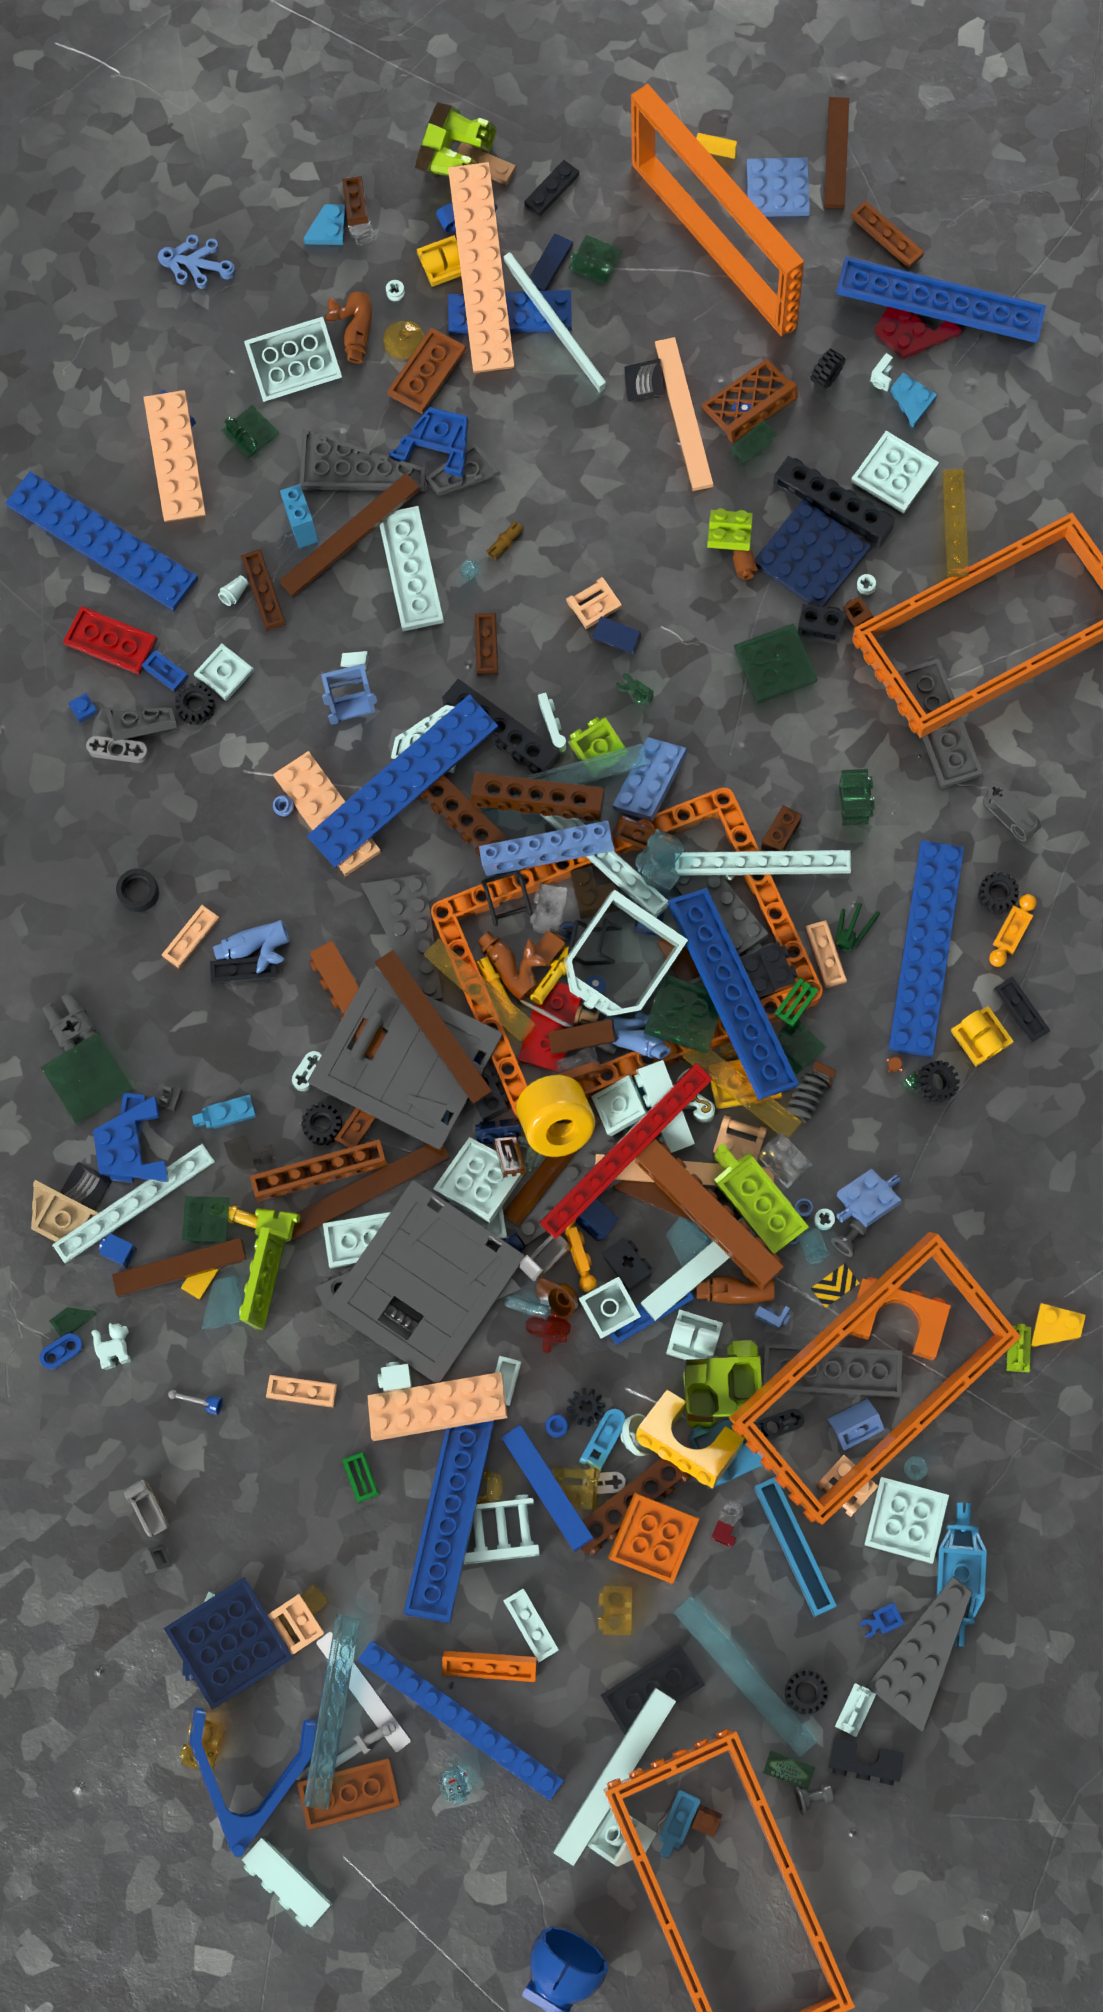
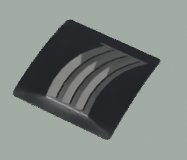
M660 359L625 366L628 401L664 394Z
M78 1162L60 1193L95 1210L112 1180Z

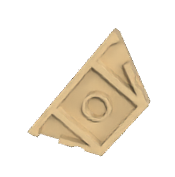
M37 1180L33 1183L31 1229L54 1242H57L98 1214V1212Z

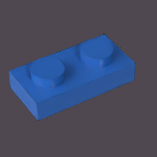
M156 650L142 664L144 670L173 692H176L189 677L186 672Z

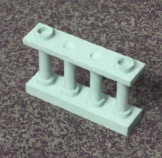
M517 1495L515 1500L477 1504L473 1519L476 1548H474V1552L466 1553L464 1565L540 1556L539 1545H534V1541H531L527 1505H534V1499L529 1498L528 1495ZM518 1507L522 1538L520 1547L511 1548V1544H508L504 1508ZM495 1509L499 1545H497V1550H488V1547H485L481 1511Z

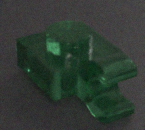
M624 673L623 679L627 683L621 684L617 682L616 687L620 691L630 690L635 700L649 705L653 700V690L637 679L633 680L629 674Z

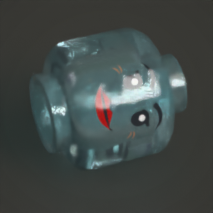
M459 1767L442 1772L438 1785L443 1799L448 1802L453 1801L454 1805L468 1800L466 1795L471 1793L472 1786L467 1772L459 1770Z

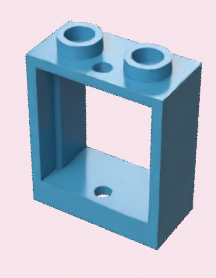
M300 484L280 490L298 548L319 542Z

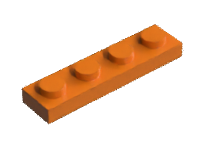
M443 1651L442 1676L536 1682L537 1657Z

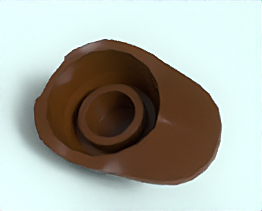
M544 1277L539 1279L536 1286L538 1299L559 1319L570 1318L576 1312L579 1303L575 1290L566 1283L557 1284Z

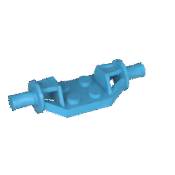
M957 1503L956 1524L947 1525L948 1532L939 1547L937 1596L953 1576L972 1590L968 1602L970 1603L968 1617L966 1618L967 1605L957 1634L959 1637L958 1646L965 1647L966 1625L975 1623L974 1617L985 1599L987 1551L978 1533L980 1528L970 1525L972 1504L966 1503L965 1513H963V1503ZM970 1532H971V1535H972L973 1547H971ZM957 1637L953 1646H957Z

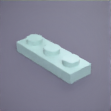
M524 1589L503 1600L532 1652L537 1657L538 1662L559 1651Z

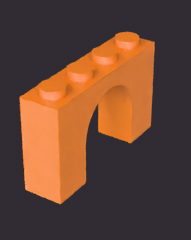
M873 1277L863 1278L856 1299L878 1279ZM899 1286L859 1323L849 1335L868 1340L876 1313L887 1304L900 1303L908 1306L915 1313L919 1323L912 1354L934 1361L951 1305L946 1304L947 1301L941 1298L933 1297V1300L925 1298V1294L912 1290L911 1293L903 1291L902 1287Z

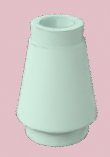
M240 575L222 587L218 596L227 606L236 604L249 583Z

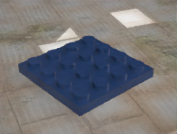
M803 499L757 555L755 562L757 568L806 602L825 607L870 551L871 545Z
M245 1577L163 1628L212 1710L293 1658Z

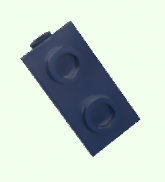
M515 1118L499 1120L500 1127H496L495 1121L479 1122V1124L475 1125L477 1141L482 1144L494 1143L496 1138L516 1136L517 1140H522L520 1121L515 1120Z

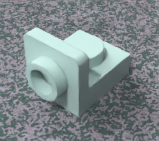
M887 353L872 371L870 380L876 388L885 391L890 389L892 380L888 376L893 369V366H891L893 357Z

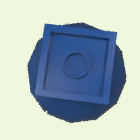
M548 1927L539 1934L534 1942L530 1953L532 1978L522 1996L547 2012H569L573 2004L594 1995L603 1984L608 1972L606 1959L595 1946L582 1936L564 1928Z

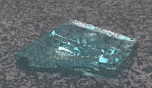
M679 1217L666 1233L681 1267H684L712 1243L710 1239L682 1217Z
M236 1276L213 1281L202 1323L203 1331L241 1322L239 1320V1309L242 1299Z

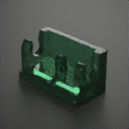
M762 420L736 442L729 453L732 457L737 455L740 459L739 464L742 465L771 442L777 434Z

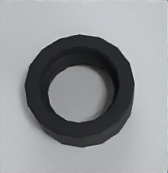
M135 868L126 871L120 876L116 885V893L125 908L134 912H142L154 906L158 900L159 887L151 873L144 869ZM144 879L150 886L149 895L142 901L132 902L126 897V886L132 880Z

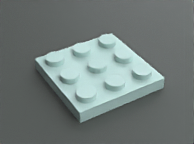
M885 431L856 471L851 482L904 514L935 472L939 462Z
M469 1137L437 1182L433 1191L440 1197L491 1223L523 1175L517 1173L516 1176L512 1177L511 1174H508V1177L503 1178L496 1151ZM504 1156L507 1168H510L507 1157ZM513 1160L515 1167H518L517 1162Z
M880 1477L864 1546L933 1564L949 1495Z

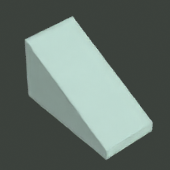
M368 652L342 653L340 666L352 667L363 664L364 668L367 669Z

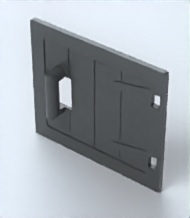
M370 968L309 1077L308 1083L441 1150L469 1098L383 974ZM425 995L475 1068L482 1075L502 1037V1033ZM362 1020H368L352 1050L347 1049ZM382 1027L388 1030L371 1061L365 1058V1052L378 1028ZM479 1051L486 1053L480 1065L474 1062ZM447 1111L454 1113L448 1125L441 1122Z
M413 1180L326 1308L433 1382L440 1383L520 1265L524 1255ZM430 1199L443 1206L438 1213L427 1206ZM489 1238L501 1246L497 1252L485 1245ZM396 1296L424 1316L423 1319L418 1322L390 1303V1301ZM381 1314H384L409 1331L412 1335L408 1341L379 1322L378 1319Z

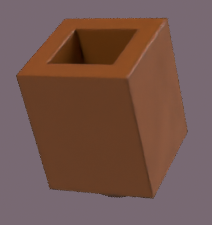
M548 930L535 947L536 954L544 958L546 966L550 969L552 962L559 958L566 945L565 939L557 932L551 933Z

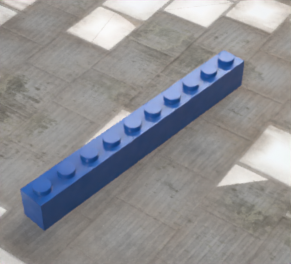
M374 1641L369 1643L359 1657L358 1661L549 1801L552 1800L564 1782L554 1772Z

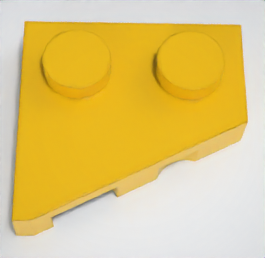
M1041 1303L1033 1331L1031 1347L1034 1348L1040 1345L1080 1338L1086 1315Z

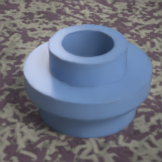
M280 795L275 798L273 802L275 813L283 817L291 814L294 809L293 799L287 795Z

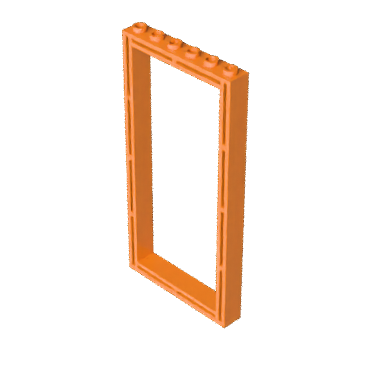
M647 83L631 94L632 166L782 337L786 333L793 332L798 325L804 260ZM655 129L778 268L779 282L777 295L656 158Z
M1073 512L854 628L852 641L857 649L860 648L864 653V660L874 668L877 680L884 683L888 696L891 699L894 698L898 704V711L902 716H906L910 729L913 733H917L920 738L1103 640V620L926 714L875 639L1064 537L1103 590V555Z
M929 1232L729 1417L733 1423L731 1427L740 1437L743 1435L748 1441L746 1446L754 1454L758 1453L761 1456V1464L768 1471L772 1470L776 1474L774 1478L783 1489L786 1487L791 1492L789 1494L790 1499L797 1506L801 1504L805 1509L803 1512L805 1517L812 1523L815 1521L823 1525L1018 1341L1021 1336L939 1234ZM933 1257L992 1330L994 1335L828 1492L817 1500L753 1422L929 1258Z
M729 1728L716 1733L717 1737L710 1741L707 1738L694 1743L695 1747L688 1751L682 1748L672 1753L673 1758L664 1761V1758L658 1759L650 1763L651 1768L644 1771L642 1768L636 1769L629 1773V1778L621 1781L620 1778H617L607 1783V1788L603 1789L696 2012H712L623 1798L726 1751H729L833 1994L798 2012H847L855 2008L735 1730L730 1731Z

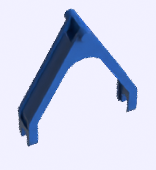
M195 1707L189 1739L190 1745L228 1847L235 1857H241L311 1759L316 1722L308 1719L303 1721L298 1753L259 1807L250 1813L238 1814L230 1811L225 1806L202 1746L206 1711L203 1708Z

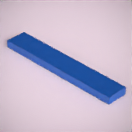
M521 1425L502 1436V1440L573 1551L576 1552L594 1540Z

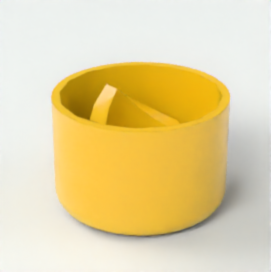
M551 1075L540 1078L527 1086L518 1098L516 1112L527 1141L532 1149L541 1155L561 1157L572 1154L581 1149L594 1132V1114L581 1085L573 1078L563 1075ZM568 1119L563 1123L554 1124L557 1121Z

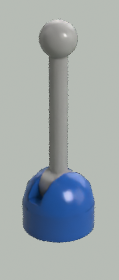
M171 1390L168 1393L170 1399L179 1398L203 1404L206 1411L214 1415L220 1413L223 1404V1398L219 1396H209L206 1400L178 1394L175 1390Z

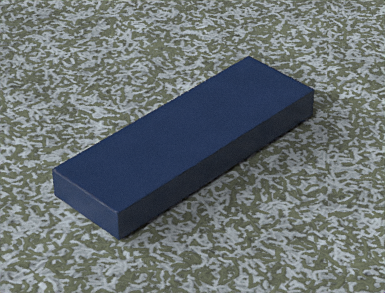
M557 234L553 235L529 276L539 291H547L573 246V241Z

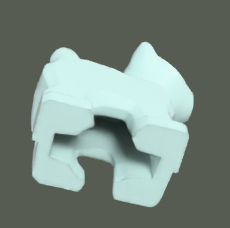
M109 1323V1334L112 1340L101 1342L99 1331L93 1330L91 1332L94 1337L95 1352L100 1359L103 1370L116 1367L115 1363L112 1362V1359L118 1357L121 1364L131 1361L125 1338L129 1333L127 1326H122L119 1323Z

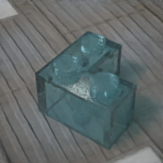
M657 829L654 835L649 838L642 853L637 856L634 864L648 886L669 894L680 877L673 866L685 848L677 837Z

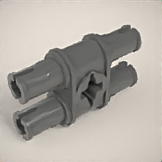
M69 992L61 997L69 1012L68 1016L62 1018L53 1003L47 1004L42 1010L50 1023V1032H53L59 1043V1048L65 1050L73 1065H77L84 1060L76 1044L77 1041L84 1039L92 1054L103 1050V1046L95 1033L96 1026L92 1024L86 1014L87 1010L81 1007L74 994ZM72 1025L75 1026V1027H74V1029H75L74 1032H71V1026H72Z

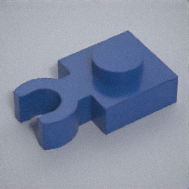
M893 1602L873 1612L874 1620L865 1619L859 1625L860 1627L865 1624L871 1626V1632L865 1635L866 1638H870L879 1628L882 1634H885L903 1625L904 1622Z

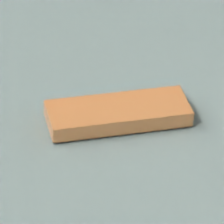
M201 905L163 952L162 957L180 969L220 920L219 916L204 905Z
M827 920L805 926L825 989L846 983L847 979Z
M270 1375L266 1398L334 1408L338 1385Z

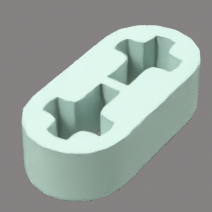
M311 1051L307 1053L294 1072L292 1083L297 1090L307 1091L311 1088L312 1085L308 1083V1079L316 1065L314 1064L309 1070L311 1066L309 1060H314L317 1057L319 1061L322 1056L319 1052ZM307 1072V1083L299 1085L297 1078H303Z

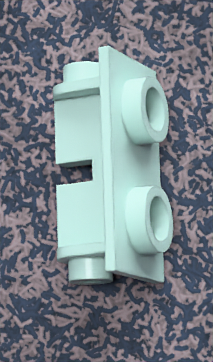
M855 1683L835 1727L857 1737L876 1694Z

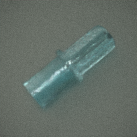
M508 1295L505 1300V1305L508 1308L521 1311L525 1316L529 1314L547 1320L550 1314V1306L534 1302L531 1298L526 1300Z

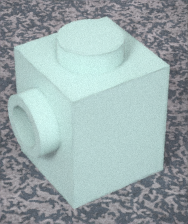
M399 1362L386 1363V1367L381 1368V1374H378L379 1388H383L384 1392L412 1388L410 1366L408 1364L400 1365Z

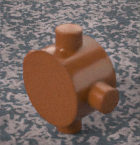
M902 1057L887 1058L889 1073L902 1072L904 1070L901 1067Z

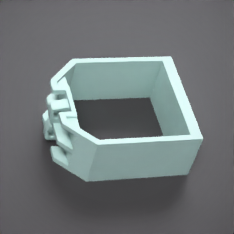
M613 890L564 960L570 992L585 1000L583 1005L589 1009L595 1007L605 1016L639 1011L688 940L625 896ZM611 903L675 946L635 1006L627 1008L619 1007L575 977L572 963L573 958Z

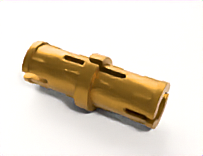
M513 521L504 533H500L494 544L486 550L490 557L494 556V560H497L507 547L510 548L516 537L524 531L520 524L516 525L517 521Z

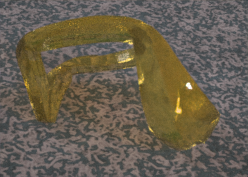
M484 1469L483 1477L488 1479L487 1495L478 1497L477 1504L496 1502L500 1499L503 1491L502 1476Z

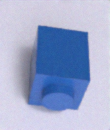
M109 1233L107 1238L104 1237L99 1245V1254L127 1268L137 1248L133 1244Z

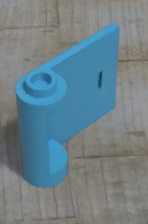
M728 1419L711 1428L703 1429L702 1426L692 1429L690 1431L691 1435L687 1437L692 1449H704L710 1446L725 1426L733 1430L731 1427L733 1423ZM743 1443L741 1451L714 1487L763 1466L760 1462L761 1456L758 1453L754 1454Z

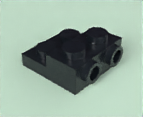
M779 942L740 958L759 999L794 986L795 979L798 978L794 966L789 967L786 959L789 958L786 946H780Z

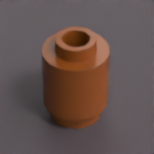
M734 550L732 558L737 577L743 580L753 578L758 571L753 552L751 550Z

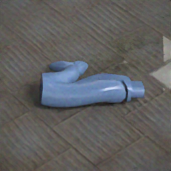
M279 920L238 932L227 939L221 940V944L213 946L218 961L247 957L262 946L256 973H260L270 963L278 964L284 961V958L275 953L274 949L289 943L290 938L284 922Z
M636 1011L635 1018L624 1019L617 1016H609L605 1019H612L614 1021L617 1042L612 1044L633 1050L644 1056L648 1055L649 1058L656 1057L662 1059L670 1053V1047L666 1046L665 1042L649 1031L639 1030L643 1027H653L662 1023V1020L658 1017L646 1015L643 1011Z

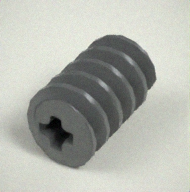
M805 1073V1076L800 1078L802 1084H799L796 1087L797 1091L792 1094L794 1099L789 1100L788 1104L790 1107H787L784 1111L786 1115L801 1123H807L805 1118H813L808 1111H816L817 1108L812 1103H820L816 1095H824L820 1087L827 1088L828 1086L819 1077Z

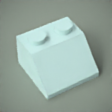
M619 1277L579 1298L600 1338L641 1317Z

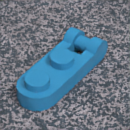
M610 1409L604 1414L579 1461L583 1465L588 1464L594 1467V1471L601 1472L622 1432V1427L626 1420L623 1412L618 1409ZM593 1450L601 1453L599 1459L591 1456Z

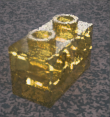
M604 1586V1592H599V1606H603V1615H599V1630H603V1635L631 1636L632 1587ZM615 1592L622 1596V1602L617 1606L609 1602V1596ZM617 1616L622 1620V1625L619 1629L614 1630L609 1627L608 1621L611 1617Z
M205 1720L204 1726H208L211 1729V1736L207 1740L202 1739V1746L210 1767L213 1769L226 1726ZM192 1722L188 1729V1735H190ZM189 1741L188 1745L184 1744L181 1750L180 1758L183 1759L181 1764L200 1770L198 1764L192 1758L193 1751Z

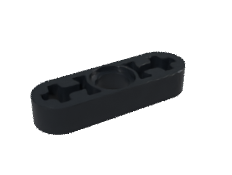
M790 1409L753 1423L759 1430L761 1429V1432L769 1441L798 1430L804 1424V1416L801 1411ZM790 1417H796L797 1422L795 1425L794 1423H788L784 1426V1421ZM769 1421L777 1424V1433L768 1431L767 1423Z

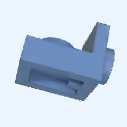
M759 1306L754 1318L779 1330L781 1326L786 1327L791 1317L788 1314L790 1308L786 1306L780 1317L776 1316L777 1312L768 1306L762 1308Z

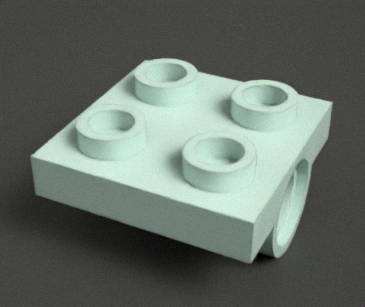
M679 1310L666 1354L683 1360L707 1359V1356L714 1355L723 1323Z

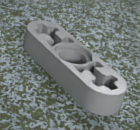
M93 736L86 743L89 754L95 758L142 763L149 756L146 745L139 741L124 739L114 741L113 738ZM99 743L100 746L104 748L99 747L97 748V751H94L92 746H96V744ZM115 745L123 746V751L120 754L112 753V748ZM138 748H141L143 753H139V755L136 756L134 752L130 751L136 752L138 751Z

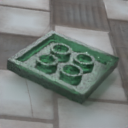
M794 623L734 645L735 652L757 704L811 685L818 680Z
M664 975L647 1020L644 1034L707 1054L719 1020V1014L706 988Z
M98 1032L40 1067L75 1123L117 1099L123 1093L133 1089Z

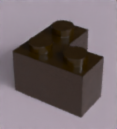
M592 866L570 871L580 919L595 916L613 890L621 894L620 888L615 883L596 886ZM611 903L604 914L620 911L621 909Z

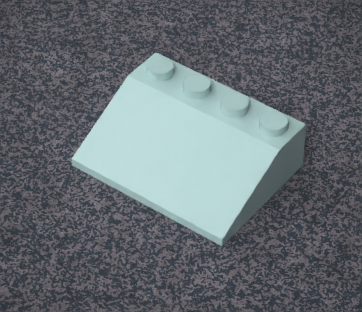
M323 317L244 341L263 402L342 377Z

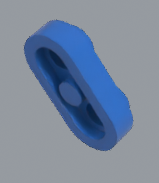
M72 1333L62 1336L41 1351L40 1363L49 1370L61 1367L81 1353L83 1349L81 1338ZM75 1342V1348L69 1350V1344ZM51 1355H56L54 1362L49 1361Z

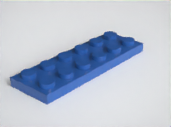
M571 290L540 291L568 331H572ZM525 291L505 292L510 333L554 331ZM464 293L448 294L449 335L469 334Z

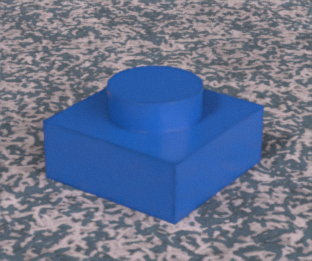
M87 693L68 703L79 723L98 713Z

